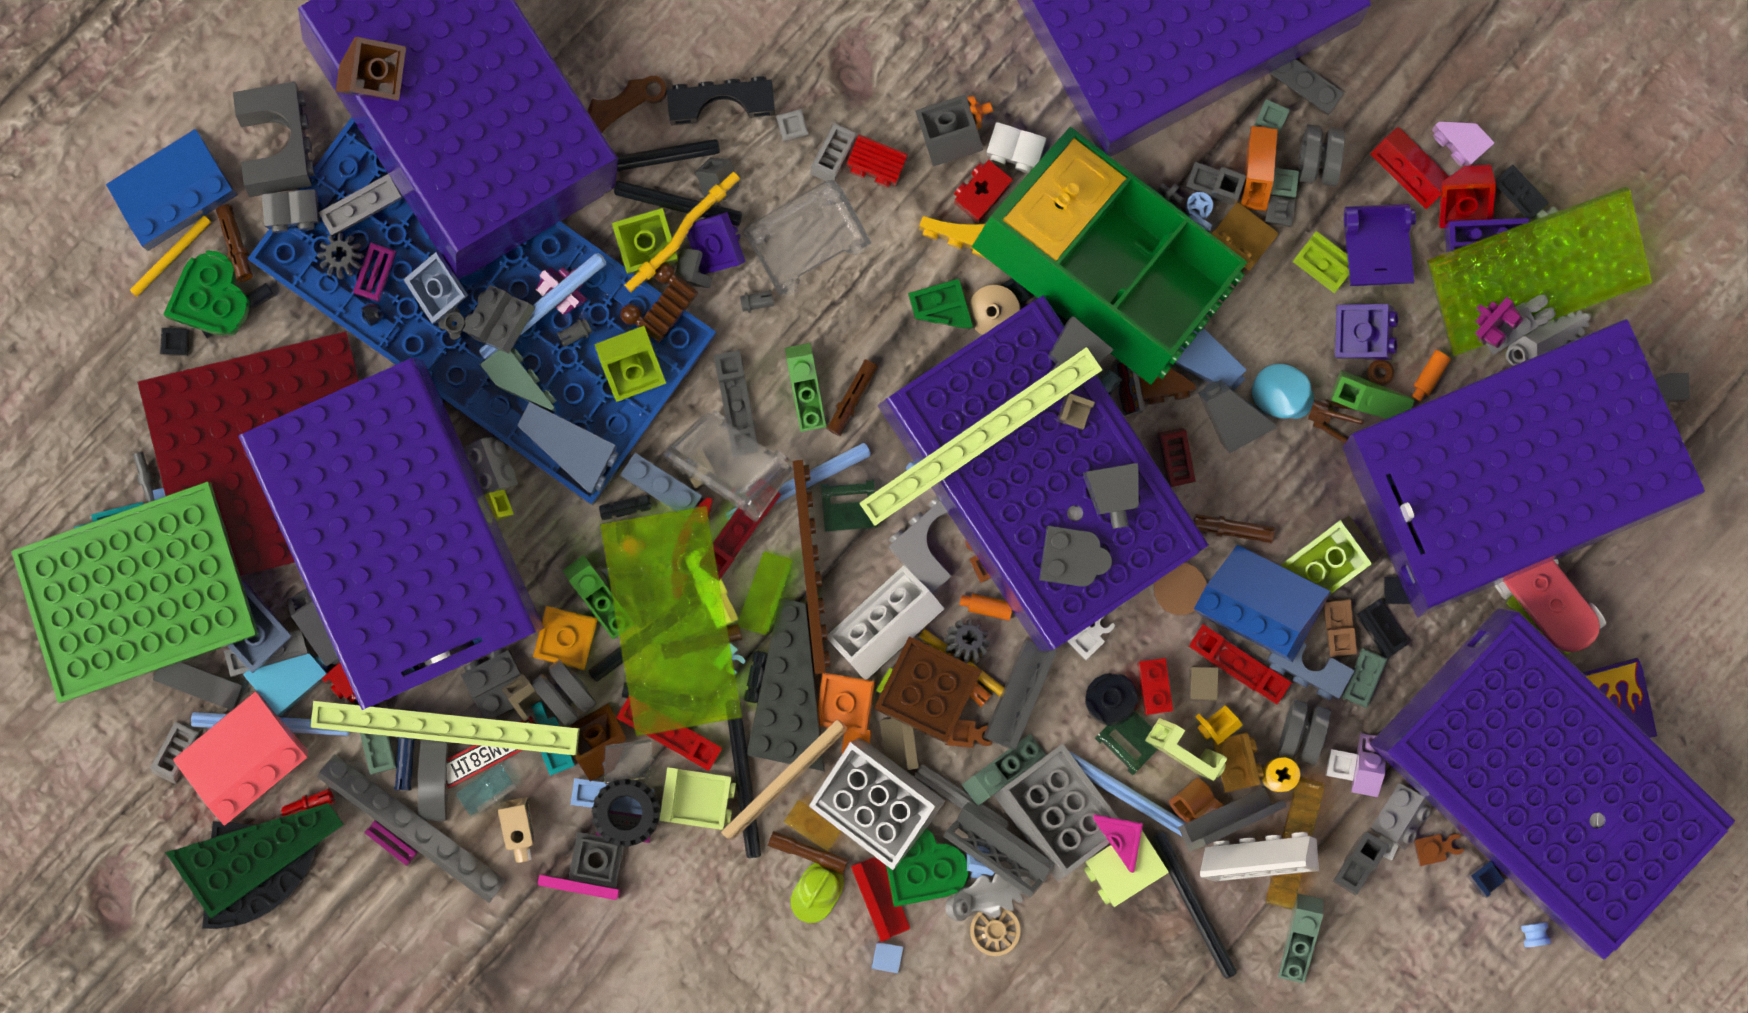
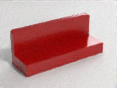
M1399 127L1393 130L1370 153L1425 209H1428L1441 195L1442 182L1449 177Z
M873 857L851 866L880 941L882 942L908 931L910 926L902 906L894 907L885 864L878 858Z

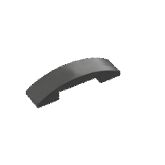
M740 350L714 355L732 457L738 458L759 454Z
M421 739L418 770L419 817L424 820L446 821L448 794H446L449 742Z

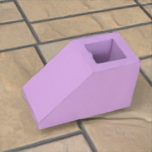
M1438 122L1432 129L1435 133L1433 135L1435 140L1444 147L1446 145L1452 151V158L1460 166L1472 165L1494 144L1491 138L1476 123Z
M1360 733L1356 753L1358 756L1352 781L1351 792L1374 797L1379 795L1385 776L1386 760L1370 746L1376 735Z

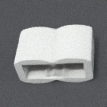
M996 122L986 154L991 157L990 161L999 165H1005L1006 162L1016 165L1015 169L1029 173L1041 160L1047 138Z

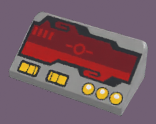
M1122 362L1115 364L1114 370L1123 415L1129 416L1143 413L1145 406L1139 375Z

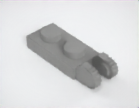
M1538 295L1527 303L1523 302L1515 307L1521 314L1523 321L1515 329H1512L1504 322L1499 330L1506 335L1505 342L1499 348L1486 343L1493 355L1539 327L1538 325L1547 323L1555 316V312L1551 307L1545 308L1533 316L1531 312H1537L1548 304L1547 297Z

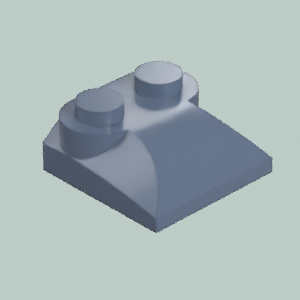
M439 251L435 252L403 279L432 324L440 321L448 313L454 312L456 306L468 296Z

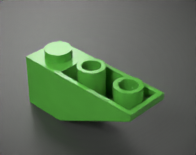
M811 343L786 347L785 354L800 432L826 427Z
M1343 370L1340 371L1331 392V400L1386 419L1410 410L1415 401L1414 398Z
M584 555L562 570L612 639H615L634 625V622Z

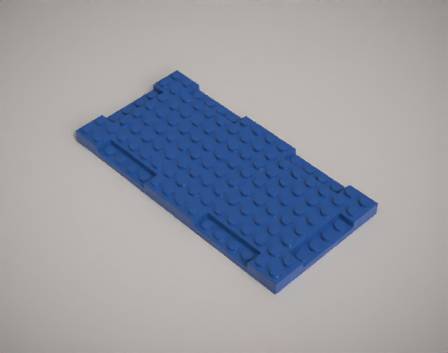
M351 117L314 167L315 176H311L312 186L299 188L297 191L315 189L318 192L319 209L322 211L384 177L388 172ZM401 193L400 195L403 199L341 232L344 234L345 240L351 235L355 238L353 244L360 243L362 246L356 252L364 255V259L356 260L361 265V268L370 243L397 252L379 302L353 293L361 268L356 269L352 267L350 269L353 271V276L350 277L344 271L343 279H339L337 271L333 276H329L327 274L328 268L322 269L320 267L321 262L325 259H320L318 253L326 252L320 245L322 242L328 246L331 244L328 240V236L331 234L321 216V224L314 225V229L298 230V226L288 227V232L272 233V229L267 231L248 257L250 262L393 364L397 365L410 358L424 360L442 399L592 506L622 467L624 460L684 377H687L717 335L716 331L686 310L660 343L648 334L666 384L616 402L594 344L639 328L635 324L628 325L622 321L620 316L621 309L627 304H635L640 308L641 316L645 317L653 304L658 301L662 294L645 281L632 293L629 292L624 285L635 274H627L623 265L561 221L472 274L459 279L468 296L456 308L466 318L474 312L478 305L480 293L486 291L489 285L506 291L511 296L533 306L543 297L536 290L542 279L539 275L543 270H548L552 267L559 272L564 267L571 272L596 253L601 254L605 259L606 265L585 281L578 290L587 298L583 305L575 307L565 315L554 307L520 335L512 347L524 359L520 363L526 371L531 368L540 381L537 383V386L543 392L547 389L557 401L553 404L557 410L553 414L617 446L615 452L619 453L615 464L612 468L607 467L603 475L607 478L600 492L595 490L592 495L517 426L529 402L499 389L480 364L485 359L480 354V349L486 344L475 340L464 331L460 334L459 339H451L450 334L445 329L439 327V321L431 323L403 280L438 250ZM338 234L334 236L336 241H338ZM342 250L340 255H335L339 262H341L342 257L347 256ZM375 250L361 290L366 291L379 251ZM385 254L373 290L371 292L373 294H375V291L377 289L379 280L381 278L384 266L388 258V254ZM372 303L381 306L380 311H383V318L378 324L370 327L362 314L361 308ZM577 319H580V321L586 319L593 333L589 334L588 338L585 336L564 348L557 332L578 322ZM454 321V322L452 323V325H453V326H456V325H457V322Z

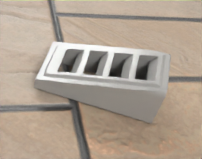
M834 123L811 165L810 173L830 184H834L858 134ZM836 135L847 140V143L845 144L834 139V136ZM832 145L843 151L842 153H840L832 148H829V146ZM825 154L836 159L837 162L825 158Z
M174 722L150 767L151 772L176 784L182 772L172 759L166 757L167 753L176 757L181 751L172 748V743L186 749L198 738L199 732ZM179 733L189 738L188 742L176 738V734ZM162 764L173 767L172 772L162 768Z

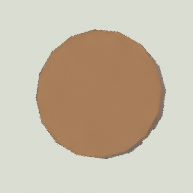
M1183 563L1154 582V596L1165 612L1173 615H1187L1195 611L1194 607L1207 583L1203 574L1195 566Z

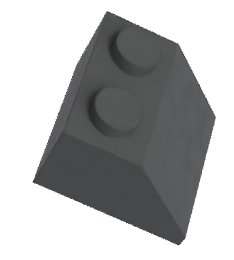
M966 95L915 110L933 166L983 151Z

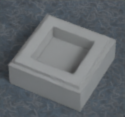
M802 109L776 116L783 142L809 136Z

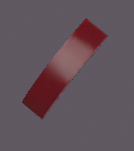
M759 479L712 542L697 566L719 581L781 494Z

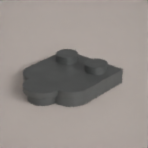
M1053 526L1046 527L1039 581L1083 587L1090 585L1095 580L1096 575L1104 574L1110 569L1112 564L1111 555L1107 550L1100 548V541L1095 534Z

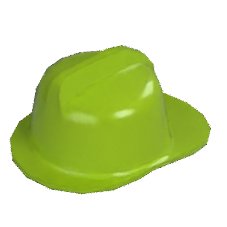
M817 863L810 865L803 873L790 898L791 909L794 915L806 923H817L825 919L842 893L844 887L843 875L821 867Z

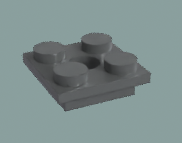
M577 832L568 880L616 888L624 846H616L607 842L602 836ZM594 852L600 853L604 858L603 865L599 868H593L589 864V857Z

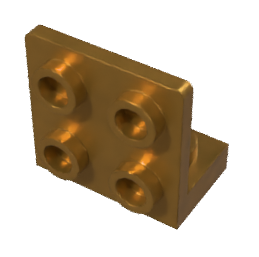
M1239 202L1232 207L1217 228L1211 233L1247 261V264L1241 270L1246 276L1278 236L1277 231Z
M1248 732L1230 736L1219 745L1214 740L1212 741L1214 752L1227 757L1225 770L1220 775L1224 793L1261 785L1259 779L1264 777L1261 764L1255 763L1253 753L1257 752V747L1253 736L1249 737Z

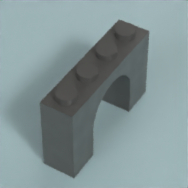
M293 81L233 92L235 115L241 127L264 123H279L291 130L288 144L278 154L267 158L241 162L244 187L249 197L311 187V176H315L313 161L309 160L308 153L312 152L310 137H306L305 130L309 129L307 114H303L302 106H306L304 91H299L296 82Z

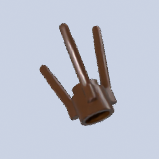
M1314 399L1308 420L1314 421L1313 427L1322 429L1344 444L1348 438L1323 423H1329L1331 417L1361 425L1364 423L1362 419L1333 411L1334 408L1352 409L1350 407L1325 399H1321V401Z

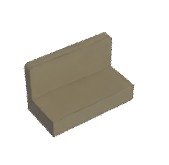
M893 718L881 720L880 727L884 755L905 771L918 769L913 728Z

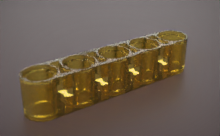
M1300 776L1299 782L1294 788L1282 839L1292 838V833L1307 832L1308 836L1312 837L1324 793V782ZM1303 873L1271 876L1266 903L1292 910Z

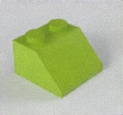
M663 208L612 223L627 274L639 272L638 268L645 261L649 262L672 240ZM676 252L665 262L671 265L678 264Z
M645 326L594 344L616 402L666 384Z

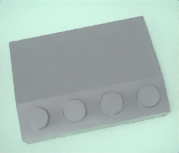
M858 738L849 743L809 804V807L894 870L932 822L945 800L871 744Z
M1063 743L994 794L1032 848L1055 863L1051 874L1057 881L1070 874L1109 844V841L1093 820V815L1118 819Z

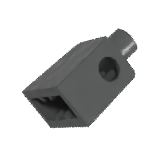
M1071 317L1065 324L1048 355L1056 363L1051 371L1086 347L1098 364L1113 349L1075 317Z
M1138 463L1084 472L1083 477L1097 515L1110 513L1112 529L1129 526L1126 510L1138 508L1139 505Z

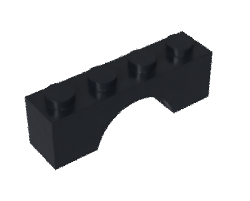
M765 76L752 77L749 82H740V79H728L724 81L725 84L714 85L712 81L698 83V87H688L687 84L673 85L672 89L667 90L670 124L673 126L697 123L703 109L710 103L718 100L736 102L743 107L749 118L774 116L776 114L772 79L767 80Z

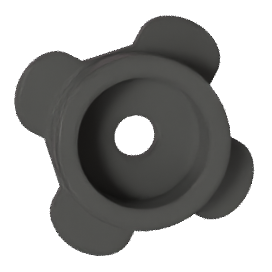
M456 308L454 312L448 313L444 319L439 321V327L445 329L450 334L451 339L457 340L463 332L466 318ZM454 321L457 322V325H456V326H453V325H452V323H453Z

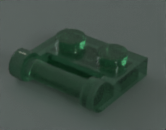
M866 480V483L837 486L821 484L825 532L878 528V524L874 526L859 504L860 502L831 504L830 497L867 494L868 498L875 493L874 480Z
M1137 712L1128 721L1120 725H1106L1094 738L1099 744L1102 742L1128 767L1127 771L1131 775H1134L1158 750L1145 741L1153 728ZM1114 729L1141 754L1137 760L1109 735Z

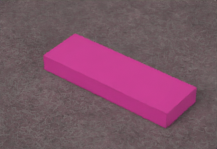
M542 874L539 875L538 879L539 886L612 900L619 899L620 889Z

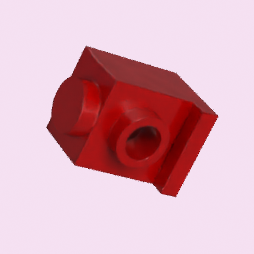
M338 663L322 680L328 684L330 682L333 683L330 688L340 699L345 697L351 703L357 701L341 663Z

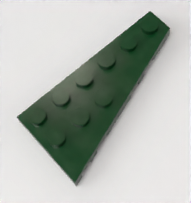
M326 803L165 853L205 912L212 919L345 824L332 805Z

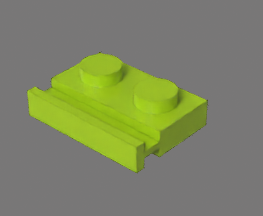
M1317 231L1292 261L1334 294L1349 276L1347 254Z

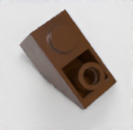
M1172 368L1163 379L1157 377L1152 385L1139 376L1143 401H1148L1149 405L1163 403L1164 398L1174 396L1175 400L1190 398V393L1196 390L1193 382Z

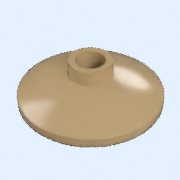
M988 285L979 289L971 298L968 307L972 325L982 335L1021 310L1016 295L1001 285ZM991 306H994L997 310L996 315L993 317L988 313V309Z

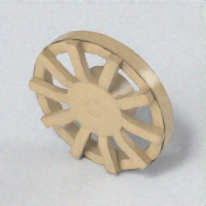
M1001 907L1003 912L999 920L991 917L992 921H988L982 915V912H978L971 922L970 935L972 942L984 954L990 956L1007 954L1019 941V921L1013 912ZM1009 914L1013 920L1003 924L1002 921L1005 915ZM979 917L985 922V927L975 925ZM1015 924L1016 932L1006 931V927ZM974 929L983 930L985 934L975 937ZM1005 935L1015 936L1012 944L1004 938ZM987 937L988 941L983 948L978 941ZM1000 940L1007 945L1005 950L1000 951ZM992 941L995 942L996 952L987 950Z

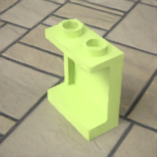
M1159 718L1146 738V742L1196 774L1212 781L1223 773L1227 757L1206 748L1200 758H1197L1177 745L1185 730L1176 724Z
M667 767L659 821L723 830L725 825L731 823L732 810L728 809L729 798L734 799L736 783H732V777Z
M1143 831L1141 832L1134 873L1129 872L1111 845L1085 861L1087 866L1083 868L1090 881L1096 880L1100 885L1101 890L1098 893L1106 905L1111 903L1113 907L1169 873Z

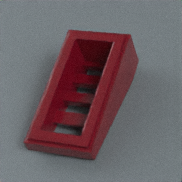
M1179 428L1158 433L1170 487L1196 482L1186 430ZM1180 438L1181 442L1167 444V440ZM1183 450V453L1169 455V451ZM1185 459V464L1171 465V462ZM1187 470L1188 472L1186 475L1173 476V472Z

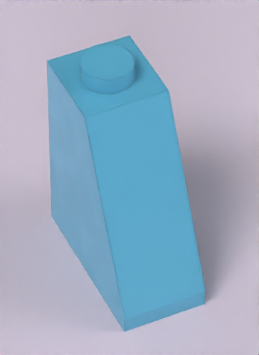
M309 653L260 667L254 673L249 670L243 675L277 716H282L323 682L322 678L328 673L326 669L329 668V665L325 666L319 656L315 657Z

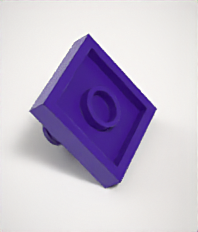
M727 212L695 221L687 234L692 250H699L703 253L699 265L700 272L703 275L738 266L746 262L738 242L740 234H735L739 230L732 226Z

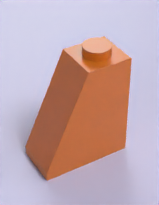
M1251 126L1244 169L1246 179L1242 187L1240 203L1247 209L1267 210L1274 181L1278 129L1265 126Z

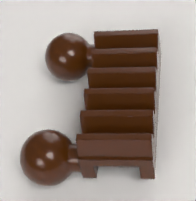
M667 262L655 270L654 278L660 283H669L670 285L660 295L658 301L653 304L645 317L641 316V310L635 304L625 305L620 312L624 323L628 325L635 324L638 327L645 326L647 333L658 343L662 341L699 294L698 291L676 276L673 266Z

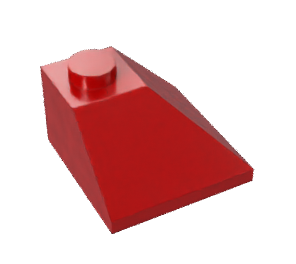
M1491 165L1463 166L1442 182L1439 228H1445L1449 221L1493 220L1496 182Z

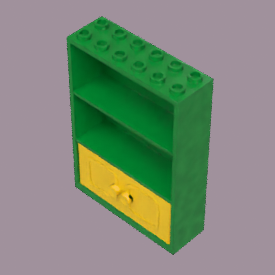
M1071 126L990 216L971 246L1037 298L1044 295L1053 310L1067 321L1071 317H1075L1113 349L1110 353L1150 385H1152L1157 377L1161 379L1165 377L1172 368L1168 363L1173 365L1184 353L1181 347L1188 348L1197 336L1194 331L1197 333L1201 332L1210 320L1206 316L1208 315L1211 318L1222 305L1219 300L1224 302L1232 293L1234 288L1230 285L1233 284L1236 287L1245 275L1241 270L1247 264L1246 260Z

